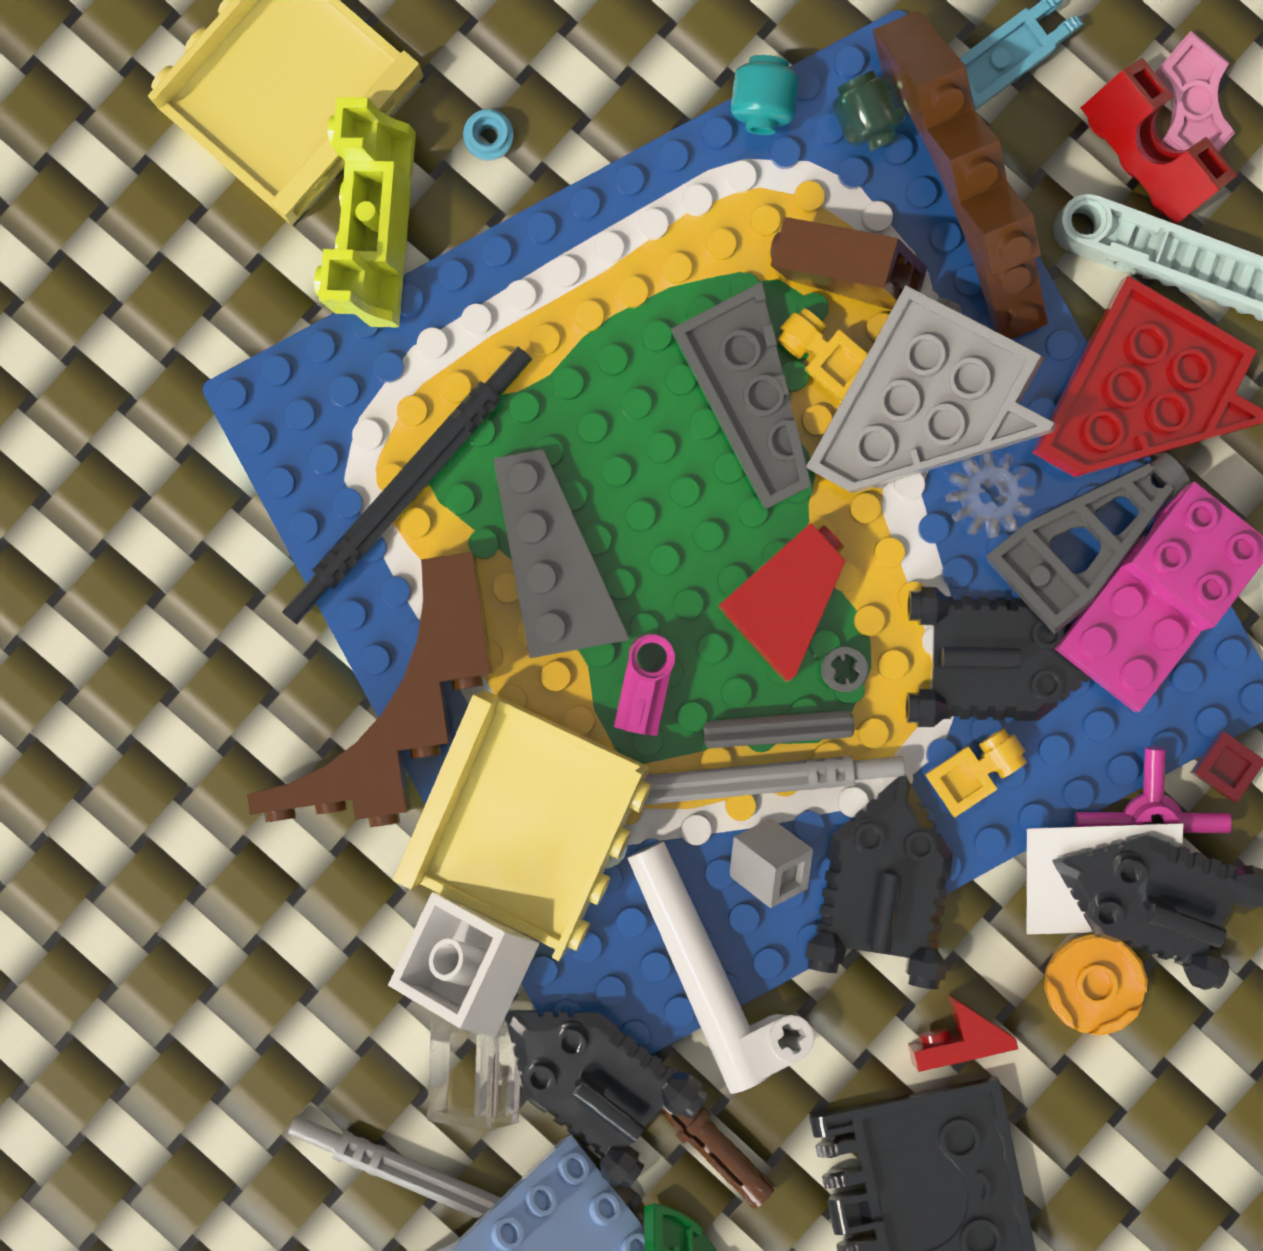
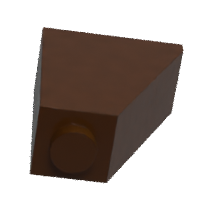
M789 217L784 218L781 231L775 234L770 250L771 267L787 280L892 310L905 285L921 292L928 268L899 238Z

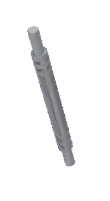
M849 755L647 775L645 779L646 782L652 784V787L644 805L854 786L855 780L904 776L903 756L852 760V756Z
M296 1115L288 1131L290 1136L333 1153L332 1159L345 1162L355 1169L364 1170L367 1174L383 1178L478 1219L501 1198L387 1150L382 1145H376L363 1137L354 1136L353 1133L344 1130L343 1134H340Z

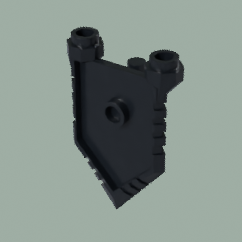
M919 587L918 591L909 590L907 601L908 621H918V625L933 626L932 689H917L916 692H907L905 708L907 723H916V727H935L943 719H951V716H959V719L969 720L970 717H976L977 720H987V717H993V720H1004V717L1014 718V721H1039L1058 706L1057 701H1064L1070 696L1069 692L1071 690L1075 692L1082 687L1080 684L1082 681L1087 683L1092 679L1054 649L1070 629L1071 624L1068 623L1058 633L1054 634L1021 598L1006 600V597H995V600H989V597H979L978 600H972V597L962 596L961 599H953V596H945L937 587Z
M898 776L878 794L879 799L877 801L872 799L866 804L868 809L865 811L863 809L859 810L855 814L857 818L854 821L849 819L831 835L828 853L830 865L829 870L825 872L824 878L827 884L826 887H823L822 891L824 903L820 904L819 914H822L821 922L817 923L816 932L807 940L804 956L808 959V969L825 973H838L839 964H844L846 948L907 958L905 973L909 975L908 984L937 990L939 989L940 980H945L947 964L938 951L940 942L937 941V936L942 930L940 916H944L945 906H942V903L947 898L948 890L945 889L946 878L950 879L953 854L941 834H936L934 831L937 827L933 820L928 821L927 816L929 814L925 807L921 808L919 806L921 800L907 776Z
M1151 835L1122 841L1123 844L1119 846L1117 843L1107 845L1108 849L1104 850L1102 847L1092 849L1093 853L1087 854V851L1052 860L1067 888H1072L1070 893L1074 900H1079L1076 903L1080 911L1085 912L1083 916L1095 936L1115 943L1119 941L1125 942L1127 946L1135 950L1142 948V952L1150 955L1157 953V957L1164 960L1174 959V963L1183 966L1191 985L1203 990L1211 988L1220 989L1227 979L1229 962L1222 959L1220 952L1209 947L1212 945L1220 948L1224 944L1227 931L1221 926L1235 901L1237 905L1251 910L1257 907L1263 908V869L1253 865L1221 864V860L1215 858L1207 859L1204 854L1198 852L1190 853V849L1182 846L1177 848L1170 846V842Z
M508 1010L504 1018L511 1043L515 1044L513 1047L514 1055L519 1059L516 1063L518 1071L522 1072L520 1079L525 1099L543 1113L548 1112L554 1116L553 1121L560 1126H567V1131L570 1134L580 1136V1141L586 1146L592 1145L596 1149L594 1152L601 1156L599 1162L602 1178L614 1187L622 1185L628 1189L639 1177L644 1168V1163L638 1159L639 1153L629 1145L631 1142L634 1143L638 1140L645 1126L663 1106L676 1117L684 1115L690 1119L706 1099L707 1094L701 1090L702 1083L689 1073L676 1071L670 1066H664L659 1057L656 1055L651 1056L647 1053L649 1050L642 1044L637 1045L633 1037L618 1030L619 1027L600 1012L574 1011V1015H570L569 1011H559V1015H555L554 1011H544L543 1015H540L538 1010Z

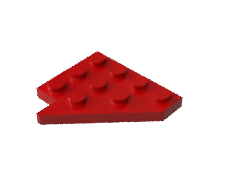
M1126 276L1120 281L1049 418L1050 421L1057 424L1055 431L1040 436L1032 453L1076 478L1262 425L1263 409L1236 394L1257 350L1132 277Z

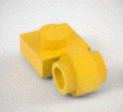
M803 308L799 314L793 312L780 327L782 334L777 338L778 342L798 359L805 353H812L815 358L804 370L842 402L868 354L840 329L826 342L822 333L827 327L816 315L806 308Z
M1002 728L980 742L978 745L983 753L980 755L981 758L979 760L969 746H966L925 773V776L953 817L958 816L997 790L988 776L990 772L997 771L1002 779L1027 763L1022 755L1026 750L1014 733L1009 735L1005 728Z

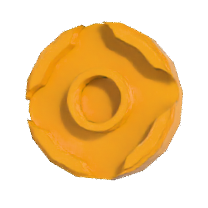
M1086 933L1070 938L1054 951L1046 967L1044 990L1049 1006L1064 1024L1082 1033L1103 1036L1122 1030L1138 1016L1142 1008L1141 1004L1144 1000L1145 992L1147 993L1148 979L1141 959L1127 944L1121 941L1115 943L1095 936L1094 933Z

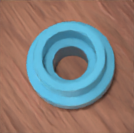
M484 109L474 113L467 120L463 130V138L467 149L473 156L481 160L492 161L503 157L510 150L514 133L509 119L504 114L496 110ZM491 128L497 131V140L492 144L483 143L479 139L483 130Z

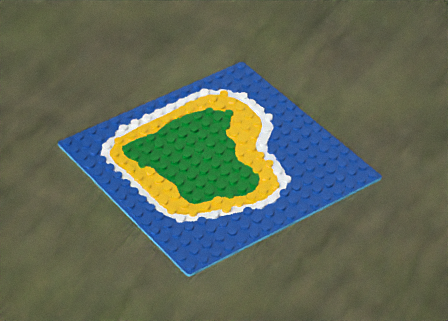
M902 10L892 11L790 66L789 68L797 73L800 80L796 113L791 123L776 127L775 134L757 135L747 132L745 130L746 123L737 120L731 113V98L406 273L403 278L399 327H370L355 314L332 313L205 382L202 391L307 584L315 575L312 569L479 381L485 383L517 346L533 359L500 396L503 400L501 404L335 590L330 587L316 603L377 717H379L403 680L417 642L423 604L421 559L467 552L476 554L493 674L482 676L483 686L453 690L452 681L444 682L452 742L472 696L487 690L649 766L650 770L647 775L849 755L852 756V760L903 756L905 775L921 800L919 806L921 808L925 807L929 814L927 816L928 821L933 820L937 827L934 831L936 834H941L953 854L950 879L946 878L945 884L948 894L1027 851V829L1071 827L1074 825L1075 812H1098L1144 786L1145 747L1161 746L1166 748V775L1203 755L1219 731H1224L1234 738L1263 722V662L1233 607L1230 606L1214 628L1200 632L1139 712L1132 711L1105 688L1091 679L1087 683L1082 681L1080 683L1082 687L1075 692L1071 690L1069 692L1070 696L1064 701H1057L1058 706L1039 721H1014V718L1004 717V720H993V717H987V720H977L976 717H970L969 720L959 719V716H951V719H943L935 727H916V723H907L905 712L907 692H916L917 689H932L933 626L918 625V621H908L907 601L909 590L918 591L919 587H937L945 596H953V599H961L962 596L972 597V600H978L979 597H989V600H995V597H1006V600L1020 598L987 562V554L1025 523L1138 468L1152 462L1151 458H1142L1075 478L1032 453L1040 438L1037 437L890 482L883 489L873 487L857 493L849 492L807 468L811 483L809 488L764 510L671 332V328L762 282L768 314L777 342L776 347L789 392L788 396L792 413L797 425L807 466L838 410L841 401L804 370L815 358L812 353H805L798 359L778 342L777 338L782 334L780 327L793 312L799 314L803 308H806L826 325L827 328L822 333L826 342L840 329L868 354L892 310L787 280L771 267L770 250L772 240L775 234L781 231L785 217L899 238L928 267L920 293L935 301L939 298L954 301L962 307V315L993 330L978 274L945 186L912 118L898 94L882 73L872 29L906 16L907 14ZM875 90H877L879 92V97L875 101V103L872 104L868 100V98L875 93ZM866 91H871L870 93H866V94H864V95L859 96V97L854 101V99H855L859 94H861V93H863V92H866ZM850 102L852 104L859 102V110L852 109L849 105ZM880 107L884 113L881 114L876 108ZM889 111L890 117L880 122L877 121V119H880ZM863 115L868 122L861 124L860 116ZM870 123L872 124V128L866 132L859 131V128H864ZM1039 256L1035 260L1048 324L1011 340L1045 358L1019 404L1049 420L1088 343ZM544 450L630 640L536 658L529 657L493 458ZM1151 479L1152 484H1153L1155 487L1159 488V487L1154 483V481ZM1118 497L1097 510L1095 516L1113 535H1119L1138 516L1139 511L1126 497ZM1155 520L1153 521V523L1150 525V527L1147 529V531L1145 532V534H1144L1143 536H1147V535L1149 534V532H1150V530H1151V528H1152V526H1153ZM812 523L817 529H820L825 525L843 544L844 548L839 554L845 559V563L796 675L790 681L784 682L717 606L806 526ZM1078 527L1055 537L1051 541L1049 548L1072 573L1079 574L1086 571L1098 556L1101 544L1086 528ZM1080 614L1070 622L1071 626L1077 620ZM647 632L658 633L664 636L671 643L675 653V663L670 674L657 736L633 733L614 727L629 657V648L639 635ZM655 642L644 644L637 653L638 664L647 670L660 668L666 659L665 649ZM838 647H851L858 650L865 657L868 664V675L865 682L858 689L851 692H838L825 684L821 676V663L824 656L830 650ZM845 655V660L841 661L837 656L831 663V666L836 670L833 679L840 684H843L844 678H848L849 682H852L857 676V673L852 669L855 660ZM839 710L851 711L854 718V735L849 738L723 748H708L704 743L703 726L707 721ZM1002 728H1005L1009 735L1014 733L1026 750L1022 755L1027 763L1002 779L997 771L990 772L988 776L997 790L958 816L953 817L925 776V773L966 746H969L979 760L981 758L980 755L983 753L978 745L980 742ZM452 742L440 744L442 754L411 759L410 749L403 750L405 769L425 805ZM897 777L855 780L854 786L648 804L643 805L639 813L631 810L624 828L631 831L627 842V851L619 864L606 868L603 873L611 877L600 903L595 905L590 902L583 920L590 923V926L578 951L570 948L558 961L552 958L555 952L554 948L531 938L540 944L521 984L535 1010H538L540 1015H543L544 1011H554L555 1015H559V1011H569L570 1015H574V1011L600 1012L619 1027L618 1030L633 1037L637 1045L642 1044L649 1050L647 1053L650 1055L701 1028L627 858L642 849L662 841L666 844L740 1006L808 970V959L804 956L806 943L816 932L817 923L821 922L822 914H819L820 904L824 903L822 891L823 887H826L827 884L824 878L825 872L829 870L830 865L828 853L831 835L849 819L854 821L857 818L855 814L859 810L863 809L865 811L868 809L866 804L872 799L877 801L879 799L878 794ZM768 819L776 821L813 849L808 889L772 908L764 904L730 876L734 836Z

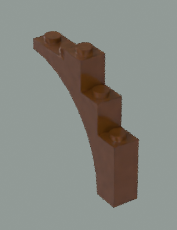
M919 10L872 29L882 73L896 91L912 118L948 193L978 274L993 331L1009 339H1014L1047 325L1048 321L1035 260L1036 257L1041 256L1034 216L1007 181L998 137L974 109L965 64Z
M467 552L421 559L423 604L417 642L404 678L383 713L355 744L324 767L291 783L247 794L250 815L264 813L266 822L296 818L295 808L315 805L316 815L347 810L346 800H352L355 820L369 818L370 827L400 823L399 813L411 810L403 750L410 749L411 759L442 754L440 744L452 742L444 682L452 681L453 690L483 686L482 676L493 674L476 554Z

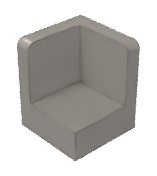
M768 819L734 836L730 876L764 904L772 908L808 889L813 849L776 821Z

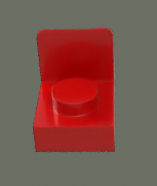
M948 994L957 1033L949 1034L947 1028L929 1030L918 1035V1042L908 1044L912 1064L918 1072L1018 1050L1017 1040L1008 1031L951 994Z

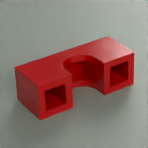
M1142 57L1119 72L1082 105L1080 109L1088 117V124L1092 131L1100 138L1105 139L1119 156L1120 164L1125 172L1131 177L1137 178L1149 193L1154 208L1177 225L1238 175L1207 137H1204L1187 150L1171 149L1160 140L1155 127L1156 117L1160 109L1174 96Z

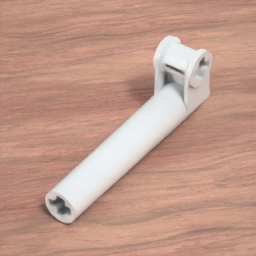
M665 842L656 843L627 857L729 1092L734 1094L752 1088L768 1079L772 1074L805 1058L813 1047L814 1034L809 1023L800 1016L773 1014L749 1025ZM783 1029H789L791 1032V1036L785 1039L787 1047L779 1046L778 1040L784 1036Z

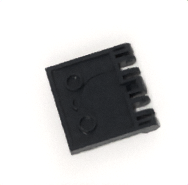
M997 1076L852 1107L823 1110L809 1115L813 1137L815 1138L829 1137L848 1132L854 1133V1136H841L818 1142L815 1145L817 1157L833 1158L843 1154L858 1152L861 1167L834 1169L822 1175L825 1189H835L861 1183L865 1185V1189L843 1191L826 1198L834 1235H849L873 1229L875 1235H862L839 1241L836 1245L837 1251H1036L1000 1080Z

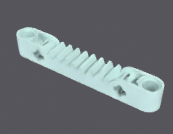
M1086 193L1074 197L1060 210L1054 219V238L1061 248L1070 253L1119 271L1140 274L1145 279H1157L1164 286H1176L1180 292L1195 293L1199 299L1216 301L1218 306L1232 307L1236 309L1237 313L1251 314L1255 316L1256 320L1263 321V256L1093 194ZM1081 213L1088 216L1093 224V233L1084 235L1077 232L1072 226V214Z

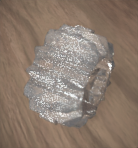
M992 452L981 454L980 466L974 459L968 458L962 461V466L967 476L956 472L950 475L949 481L962 490L948 493L945 496L946 502L962 503L963 508L956 511L952 515V519L958 522L968 515L972 517L967 528L969 534H977L983 522H985L988 538H996L999 535L1000 523L1008 532H1013L1018 528L1013 514L1022 517L1030 514L1031 508L1018 500L1019 498L1034 495V487H1019L1017 481L1024 478L1028 471L1025 467H1022L1011 474L1008 471L1013 459L1011 455L1005 454L1002 456L996 467ZM981 483L987 488L994 485L998 487L1001 495L995 497V500L1000 501L998 506L994 502L986 504L981 502L979 494L985 491V489L980 488Z

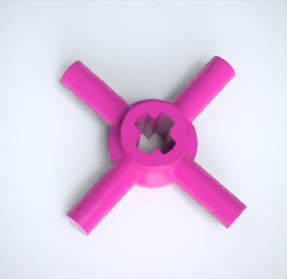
M1147 746L1145 747L1143 794L1133 798L1123 812H1075L1074 826L1143 825L1144 822L1152 823L1151 816L1158 814L1162 819L1161 823L1153 822V824L1183 823V833H1230L1231 815L1230 813H1182L1177 803L1164 794L1166 748Z

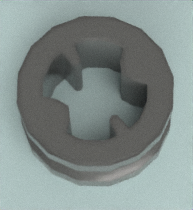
M838 647L830 650L824 656L821 663L823 681L829 688L838 692H851L858 689L865 682L868 675V664L865 657L858 650L851 647ZM845 655H848L855 660L852 669L857 673V676L852 682H849L848 678H844L843 684H840L833 679L836 670L831 666V663L837 656L841 661H844Z

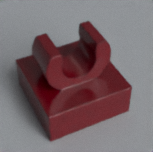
M1219 731L1190 773L1231 802L1237 803L1262 768L1263 758L1226 732Z

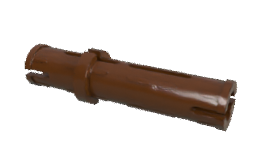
M664 1106L660 1109L659 1113L677 1130L675 1136L682 1143L688 1141L742 1195L753 1209L760 1207L772 1195L776 1185L709 1119L711 1114L704 1107L699 1108L690 1119L684 1115L676 1117Z

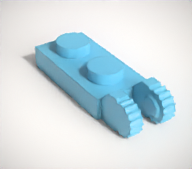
M1042 0L1030 10L1025 8L960 57V60L966 66L975 111L1050 56L1057 46L1084 25L1078 15H1075L1063 21L1049 35L1046 34L1038 22L1055 12L1064 0Z

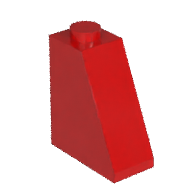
M810 523L717 606L784 682L790 681L796 675L845 563V559L839 554L844 548L843 544L825 525L817 529Z

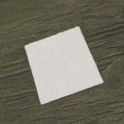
M1183 823L1027 829V934L1093 932L1083 916L1085 912H1081L1076 903L1079 900H1074L1070 893L1072 888H1067L1052 862L1053 859L1087 851V854L1093 853L1092 849L1102 847L1103 850L1108 849L1107 845L1117 843L1119 846L1123 844L1122 841L1144 835H1151L1168 841L1170 846L1177 848L1182 846Z

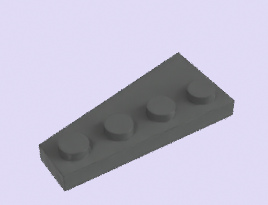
M760 282L671 328V332L764 510H767L809 488L811 483L797 425L792 413L788 396L789 392L776 347L777 342L768 314L763 285Z
M544 450L493 458L529 657L536 658L630 640Z

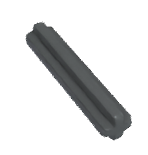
M839 710L713 720L704 723V743L708 748H723L849 738L854 735V718L851 711Z

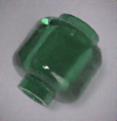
M874 70L837 88L839 96L832 103V111L849 145L860 146L867 143L872 152L899 139L895 129L904 124L907 119V112L891 78L887 76L877 77Z

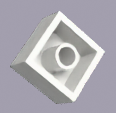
M432 892L388 986L460 1029L496 1037L540 943L459 902Z

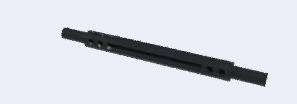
M517 346L485 383L482 381L477 383L312 569L315 575L282 611L286 617L298 625L330 587L335 590L501 404L503 400L500 396L533 360L524 350Z

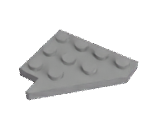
M905 285L806 468L849 492L857 493L1053 433L1057 424L1019 404L1045 358Z

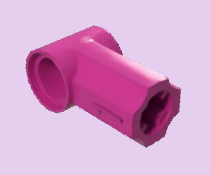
M647 632L639 635L629 648L628 662L614 722L615 728L643 735H658L670 674L675 663V653L671 643L658 633ZM649 642L660 644L666 651L664 664L655 670L642 668L637 661L639 648Z

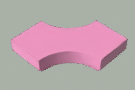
M1192 31L1188 33L1155 72L1174 96L1171 99L1172 117L1170 126L1162 142L1174 150H1187L1204 137H1207L1214 147L1220 151L1235 134L1232 127L1224 119L1218 102L1219 82L1229 62Z

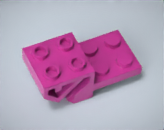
M1196 482L1186 485L1158 514L1149 534L1142 536L1096 599L1080 614L1054 649L1132 711H1141L1200 632L1216 626L1262 566L1263 535Z

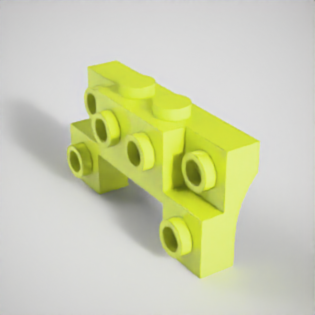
M337 97L335 115H331L328 121V139L332 148L345 160L344 180L339 194L341 206L340 225L335 239V249H323L322 266L316 268L314 275L315 292L319 297V301L335 314H355L370 327H399L416 132L408 123L396 120L381 112L368 97Z

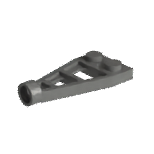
M1162 453L1150 464L1138 468L1025 523L987 554V562L1046 626L1056 634L1087 609L1096 599L1167 502L1186 485L1190 484L1189 476L1176 459L1167 453ZM1151 479L1154 481V483H1155L1159 488L1155 487V486L1152 484ZM1126 497L1139 511L1138 516L1121 534L1113 535L1095 516V513L1116 498ZM1081 527L1086 528L1100 542L1101 549L1086 571L1075 574L1052 552L1049 546L1055 537L1073 528Z

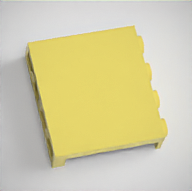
M223 0L218 9V17L207 29L202 27L189 38L185 45L186 53L174 66H166L157 74L151 85L153 90L149 93L148 97L162 113L293 226L345 167V160L332 148L328 139V121L331 115H335L336 98L368 97L381 112L390 116L424 76L420 64L405 51L402 53L397 51L340 0Z
M487 690L478 692L470 700L393 881L409 889L414 888L418 884L428 887L554 948L555 952L552 958L559 961L570 948L578 951L588 932L590 923L583 920L590 902L598 905L608 887L611 877L603 873L610 857L619 859L629 840L631 831L624 828L631 810L639 813L649 795L652 784L646 782L645 779L650 767Z

